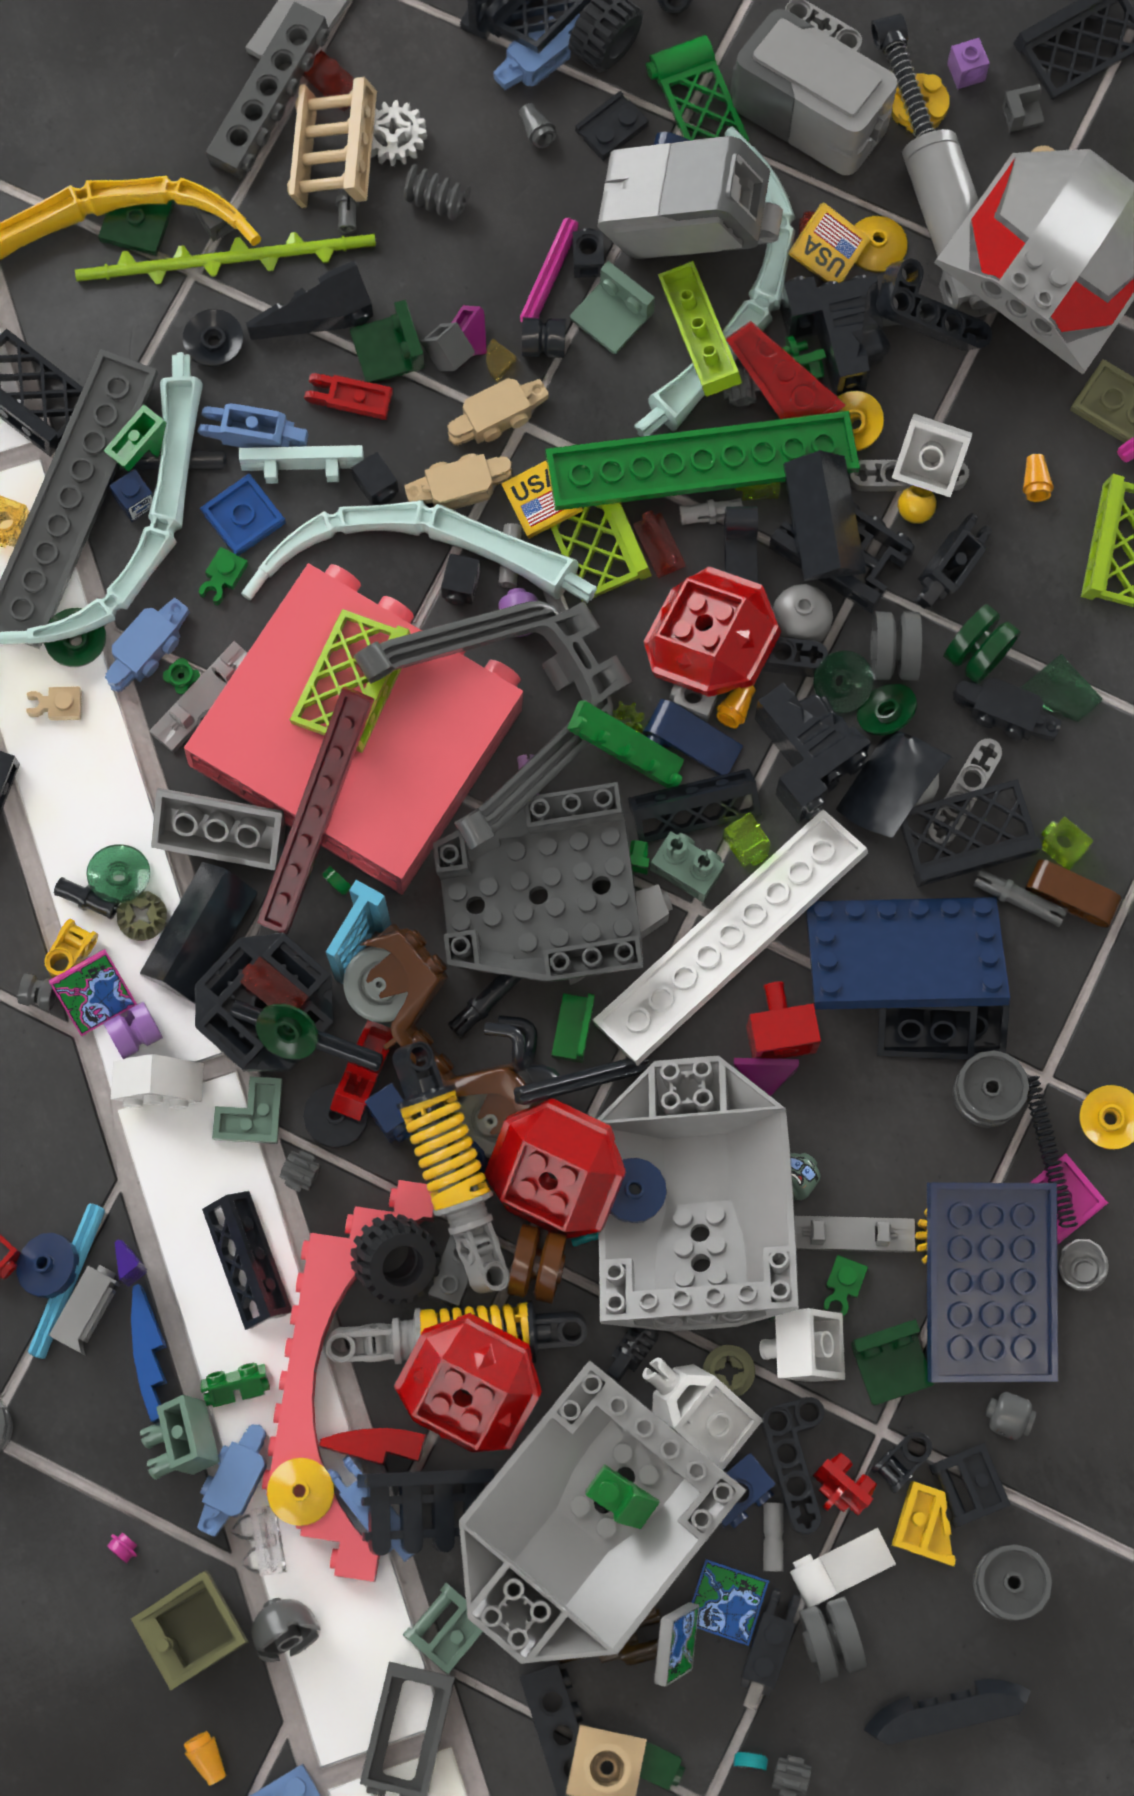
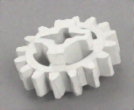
M394 100L393 107H388L386 102H382V110L379 111L375 108L371 157L378 154L379 163L381 164L386 159H390L391 166L395 165L397 159H400L403 164H407V156L410 155L416 159V149H424L423 140L427 139L425 120L420 118L418 109L411 112L409 103L399 107L398 100Z

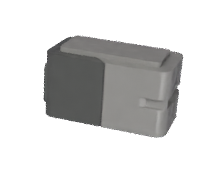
M790 0L785 10L777 9L772 11L740 50L737 56V63L732 70L730 94L733 95V105L740 115L837 173L851 175L860 168L888 130L897 88V78L891 71L860 54L862 36L857 30L806 0Z
M724 136L613 150L610 153L597 227L626 255L636 259L719 252L722 250L755 248L758 244L776 242L779 237L783 209L774 203H765L770 177V169L744 141L736 137Z

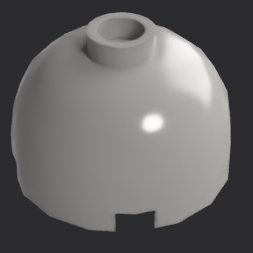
M807 584L793 585L783 590L773 605V612L781 629L779 637L822 642L830 632L833 621L832 605L826 594L815 586Z

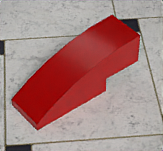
M367 1020L357 1045L381 1053L383 1055L381 1067L378 1071H374L348 1061L346 1070L334 1094L330 1110L358 1121L361 1120L366 1108L364 1101L371 1097L391 1050L386 1051L383 1048L387 1042L394 1038L391 1028Z
M358 1429L321 1438L319 1446L384 1466L388 1453L420 1462L427 1436L426 1434L402 1429Z

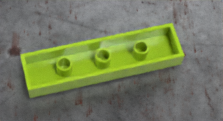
M694 261L658 274L661 286L705 396L707 397L741 384L739 371Z

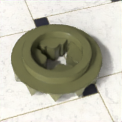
M134 891L133 894L123 897L121 904L117 908L116 922L122 933L128 938L136 941L150 940L164 929L167 922V909L161 898L149 891ZM133 907L139 908L141 911L146 908L149 909L146 914L151 923L148 924L141 919L134 922L136 915Z
M719 1346L711 1351L704 1361L703 1370L718 1378L736 1396L744 1394L754 1381V1362L751 1356L738 1346ZM727 1357H729V1363H731L732 1368L743 1369V1372L733 1375L731 1386H729L725 1375L715 1374V1372L725 1368Z

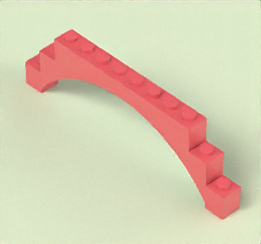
M399 1180L398 1187L391 1189L389 1207H393L394 1212L355 1206L354 1214L347 1215L345 1233L350 1234V1238L310 1233L309 1241L304 1240L301 1260H306L304 1273H298L295 1291L300 1293L299 1304L293 1305L290 1316V1324L295 1325L293 1338L288 1337L286 1341L284 1357L289 1358L287 1371L282 1370L280 1375L279 1390H284L282 1404L276 1403L273 1423H278L276 1437H270L268 1456L273 1458L271 1469H265L262 1489L267 1490L273 1472L288 1460L308 1458L320 1463L324 1467L315 1424L316 1374L324 1340L333 1317L346 1293L357 1279L354 1275L356 1272L351 1267V1262L354 1261L350 1256L351 1248L357 1247L353 1241L356 1235L359 1237L363 1235L364 1232L361 1229L365 1225L368 1227L372 1226V1220L377 1217L384 1220L386 1214H392L395 1218L398 1214L405 1215L408 1219L411 1218L418 1224L424 1221L434 1222V1207L430 1196L432 1192L427 1190V1184ZM297 1485L293 1493L296 1497L300 1498L305 1495L306 1489L303 1485ZM334 1492L331 1507L320 1520L309 1525L296 1526V1529H301L300 1536L339 1542V1548L332 1549L330 1568L335 1569L334 1576L376 1582L380 1556L371 1553L369 1543L362 1541V1535L347 1516Z

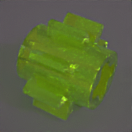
M619 701V708L616 711L613 710L612 717L619 721L625 720L626 717L631 718V722H626L625 724L642 733L643 726L637 722L644 720L645 714L643 712H636L635 702L629 706Z

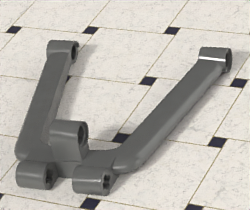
M585 601L562 613L545 602H525L390 639L382 643L377 641L353 656L368 682L372 684L398 669L535 632L543 635L557 652L555 656L541 664L557 692L575 682L582 701L585 700L612 716L613 704L611 695L633 682L617 655L598 665L583 640L601 628ZM569 723L482 806L454 822L470 850L495 836L494 833L509 822L590 744L567 730Z

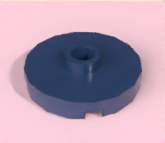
M640 1158L623 1159L626 1174L610 1214L626 1223H643L653 1218L664 1205L667 1194L666 1182L660 1170L651 1162ZM637 1185L640 1188V1193L637 1195L632 1194L629 1191V1186Z
M55 1233L40 1234L31 1239L22 1249L17 1261L16 1274L20 1285L27 1293L39 1298H55L64 1293L72 1285L77 1275L75 1274L76 1265L79 1266L77 1249L69 1239Z

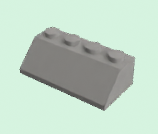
M157 788L151 848L276 870L284 847L286 830L284 812L282 810Z

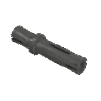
M983 868L979 870L977 876L989 881L990 884L976 878L972 885L973 887L998 897L997 900L1000 902L1006 901L1060 927L1063 919L1051 914L1050 911L1065 917L1067 908H1063L1014 884L1013 880H1005Z

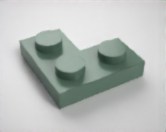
M250 1076L247 1108L215 1106L212 1139L217 1141L278 1144L283 1087L282 1078Z

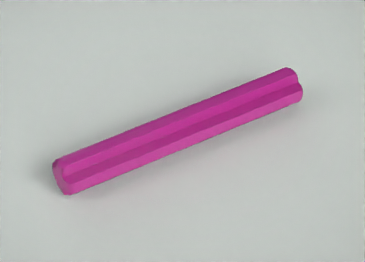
M570 218L563 220L520 315L521 322L523 317L539 318L573 242V231H578V222Z

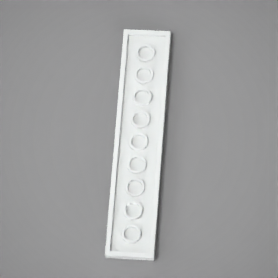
M823 809L593 1019L595 1026L638 1066L868 854L867 847Z

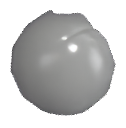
M1076 1239L1062 1249L1058 1268L1066 1285L1077 1291H1092L1104 1283L1108 1274L1109 1264L1108 1258L1100 1245L1090 1239Z

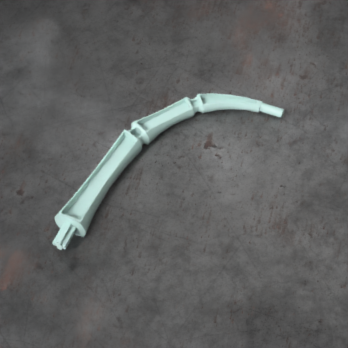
M733 126L724 135L736 137L744 141L770 169L766 203L779 205L783 209L778 240L767 243L762 267L749 291L750 300L742 303L722 331L725 339L750 321L762 331L772 322L771 312L778 310L781 305L783 285L790 258L788 252L792 248L796 233L795 229L790 225L795 220V215L779 178L758 150ZM728 344V347H729V349H730V352H731V354H732V356H733V359H734V361H735L738 357L736 356V354L734 353V351L732 350V348H731V347L729 346V344ZM693 363L677 377L649 396L648 402L652 411L634 425L640 437L651 436L664 424L671 431H676L704 397L705 393Z
M177 352V355H172V377L163 378L160 381L162 417L167 424L162 441L157 484L148 515L151 524L143 529L138 546L130 561L117 579L107 588V594L104 598H96L80 611L65 619L47 625L27 628V631L0 632V644L53 642L96 630L115 621L116 612L120 609L129 608L149 577L176 545L177 541L174 538V533L182 529L190 454L203 387L200 379L190 376L189 354L184 355L183 352Z
M423 500L386 505L339 507L338 511L334 514H328L323 511L289 534L267 556L241 592V595L251 601L268 577L271 578L283 564L303 550L333 538L335 533L352 534L363 531H393L415 536L427 533L433 540L466 549L499 563L526 578L555 599H559L566 590L588 603L589 600L593 599L597 587L576 575L578 561L505 534L443 505L436 504L435 507L429 508Z

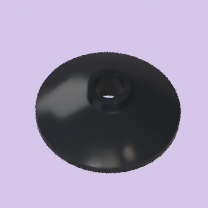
M207 309L195 314L187 322L182 339L185 351L193 361L203 366L217 367L229 363L239 354L244 337L239 321L232 314L220 309ZM212 339L220 341L219 344L213 346L209 345V342Z

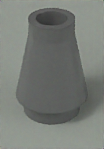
M533 103L522 106L519 110V115L522 118L529 142L537 148H545L552 144L556 138L554 124Z

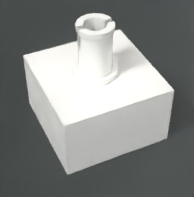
M913 414L892 478L951 498L972 433Z
M807 1308L775 1316L776 1339H762L759 1344V1351L764 1360L777 1358V1375L779 1379L805 1382L845 1380L842 1313Z

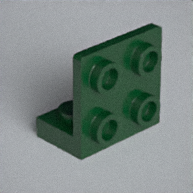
M406 299L394 302L395 314L391 315V317L350 329V335L365 382L376 383L425 368L422 348Z
M916 1319L855 1339L850 1343L873 1406L934 1385V1382H928L927 1362L917 1337L920 1329Z

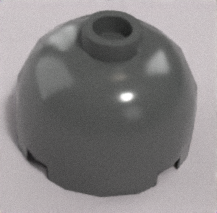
M277 1597L263 1605V1609L252 1623L251 1634L259 1659L264 1662L280 1661L279 1654L290 1650L289 1654L292 1657L309 1648L319 1637L317 1630L321 1631L315 1615L304 1603L299 1600Z

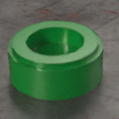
M331 866L322 873V877L341 895H346L352 887Z

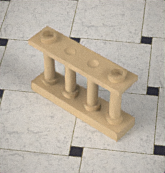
M365 77L354 78L353 90L350 94L317 98L305 84L299 85V95L295 102L297 116L291 176L287 183V190L289 196L301 208H307L309 192L344 189L356 202L367 201L377 90ZM351 106L350 118L347 121L315 125L317 110ZM348 134V143L344 149L313 152L314 138ZM346 161L345 173L342 176L310 180L311 165Z

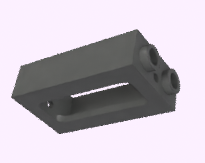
M389 1661L360 1780V1785L367 1786L366 1793L386 1796V1791L400 1794L399 1796H428L456 1677ZM407 1680L432 1686L435 1690L416 1774L411 1780L386 1775L383 1772L384 1759L402 1684Z

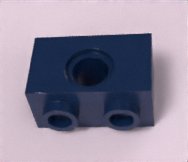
M392 1083L364 1102L369 1114L389 1143L395 1140L400 1143L413 1133L407 1131L400 1109H397L396 1104L403 1101Z
M751 1453L726 1473L738 1484L746 1487L748 1498L745 1502L736 1503L720 1523L723 1529L728 1524L734 1529L749 1516L745 1512L748 1507L754 1502L760 1507L774 1495L770 1489L776 1483Z

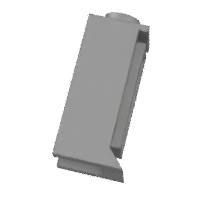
M101 1265L96 1270L87 1266L49 1336L85 1355L83 1342L88 1343L116 1293L113 1289L114 1286L120 1287L121 1285L114 1280L116 1273Z

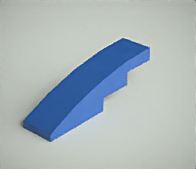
M137 1284L133 1286L131 1329L133 1356L140 1390L150 1421L155 1424L160 1422L156 1407L162 1405L155 1388L167 1383L155 1353L167 1348L144 1288Z

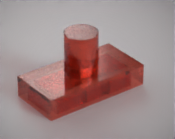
M322 50L315 55L311 69L308 72L304 71L302 75L326 97L350 94L353 90L354 78L336 60L330 58ZM350 106L340 107V109L344 112Z

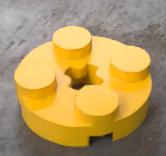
M916 73L915 79L919 81L918 87L921 88L920 93L924 95L922 99L926 101L925 107L928 108L927 113L931 115L930 121L933 122L932 127L935 129L948 113L950 104L948 91L937 75ZM896 88L891 117L897 124L900 122L903 126H906V130L914 132L911 129L912 123L908 120L909 116L906 115L907 109L904 108V102L901 100L902 96L899 94L900 89Z

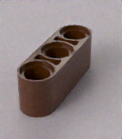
M1043 859L1037 861L1025 887V890L1063 908H1067L1068 913L1103 928L1110 927L1122 900L1118 893Z

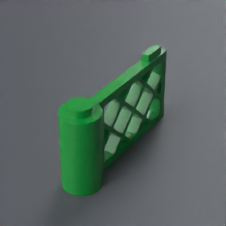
M706 35L649 56L650 62L646 63L648 75L651 80L656 79L660 84L682 137L689 140H695L696 135L707 139L719 137L725 124L730 127L733 126L749 142L747 133L716 63L711 42ZM712 72L716 81L713 90L697 84L701 75ZM680 83L689 87L690 90L686 99L683 100L673 96L670 87ZM693 90L709 96L705 108L689 102ZM713 98L725 102L727 110L724 117L708 110ZM677 104L680 105V106H682V108H681L680 111H679V108H678ZM685 108L701 114L696 127L684 122L682 115ZM705 116L720 122L716 135L700 129ZM688 131L693 132L692 137H690Z

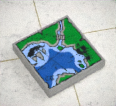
M688 1602L661 1618L655 1684L666 1687L692 1671L699 1612L698 1604Z

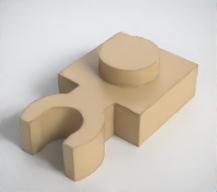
M80 686L49 687L48 696H43L37 691L27 692L28 700L39 701L37 707L26 708L28 716L39 717L44 712H48L50 721L81 720L82 690Z

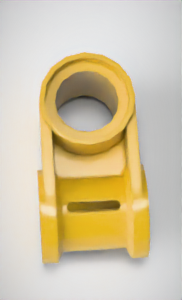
M68 919L62 926L57 939L44 959L45 967L51 978L53 979L84 961L95 947L99 934L95 931L90 933L75 925L76 923L73 919ZM65 959L69 961L68 966L64 970L56 971L53 969L54 964L58 960Z

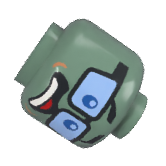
M790 1153L793 1200H805L819 1183L821 1174L817 1167V1162L812 1156L806 1153Z

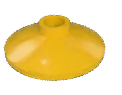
M870 216L854 225L871 238L855 262L860 268L869 272L881 273L885 272L891 263L904 259L908 242L904 230L897 222L884 216ZM881 237L884 241L878 243L873 238Z
M861 391L846 392L838 396L846 406L837 412L849 411L851 424L855 420H861V426L853 429L856 450L860 451L871 446L880 436L884 426V413L879 402L870 394Z
M1106 1085L1093 1090L1087 1095L1080 1108L1079 1120L1084 1134L1092 1143L1101 1148L1115 1150L1127 1147L1134 1142V1094L1131 1091L1116 1085ZM1112 1114L1115 1117V1124H1107L1104 1120L1105 1115Z
M294 1458L282 1463L273 1472L267 1487V1498L272 1511L279 1519L291 1525L305 1526L320 1520L328 1512L334 1498V1485L330 1474L320 1463L308 1458ZM297 1485L305 1487L306 1493L303 1497L298 1498L294 1495L293 1490Z

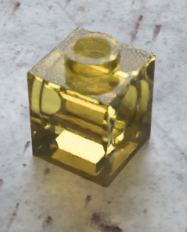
M1 495L0 524L5 520H12L13 523L8 528H0V547L6 548L7 545L15 547L28 517L29 510L27 505Z

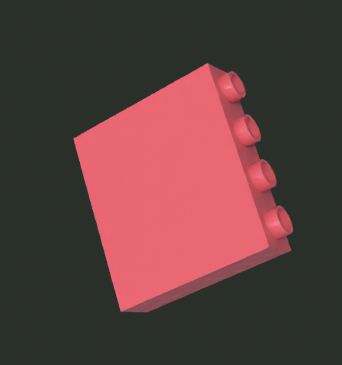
M307 564L184 746L187 762L191 768L252 805L282 810L284 812L285 824L289 827H292L324 739V735L292 724L290 718L342 609L394 628L397 625L407 628L411 634L422 631L410 624L414 619V615L405 605L388 596H383L380 602L376 604L357 592L361 587V583L355 576L333 564L329 565L325 573L313 565ZM348 620L342 630L344 639L362 632L359 624ZM380 632L368 638L371 644L377 641L382 643L388 640L389 635ZM365 639L349 645L348 649L352 658H354L353 656L368 645ZM344 648L332 652L329 657L331 667L349 660ZM466 651L401 669L363 752L355 751L322 841V847L403 895L433 849V843L438 841L522 711L523 690L517 687L521 682V678L514 670L499 661L491 659L484 668L464 656ZM355 665L359 676H365L359 665ZM352 667L335 673L339 686L356 680ZM330 675L318 680L315 688L318 695L336 687ZM360 686L353 688V690L362 693ZM339 695L321 701L326 714L334 711ZM318 703L305 708L301 718L311 721L321 717L322 713Z

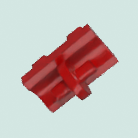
M839 1453L831 1460L827 1459L814 1473L813 1477L823 1485L818 1491L828 1499L822 1506L825 1510L828 1511L835 1505L843 1513L849 1508L858 1516L872 1502L873 1498L871 1496L877 1483L864 1474L856 1483L849 1478L846 1473L853 1464L843 1453Z

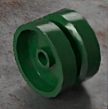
M988 604L982 606L962 626L943 655L956 667L963 665L972 656L965 668V675L976 684L981 683L997 667L1022 633L1009 621L1001 624L994 630L999 622L1000 614Z

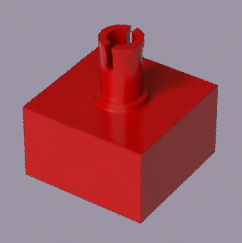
M778 981L765 984L763 987L769 1011L750 1014L746 1026L752 1058L786 1059L815 1054L821 1039L814 1003L788 1008L784 982Z

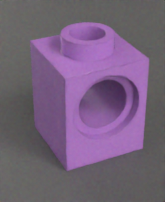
M976 38L951 46L947 65L957 89H961L985 81L990 62L980 38Z

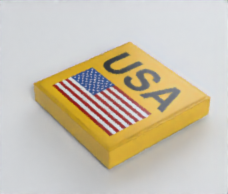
M821 203L788 254L824 282L837 281L840 283L843 282L871 238L827 204Z
M546 461L501 483L529 539L584 511L583 508L555 511Z

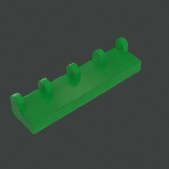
M585 700L578 701L567 730L666 788L676 787L681 783L682 775L679 774V771L684 761L683 758Z

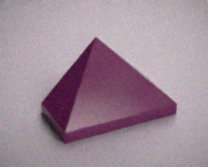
M463 305L451 323H458L474 349V355L487 354L484 310L480 306Z
M734 1058L733 1067L771 1096L797 1072L799 1059Z

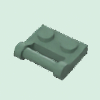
M446 1582L440 1589L442 1593L412 1629L408 1627L402 1635L445 1673L449 1674L483 1631L468 1619L466 1599ZM453 1601L459 1607L458 1610L428 1644L422 1638L423 1635Z

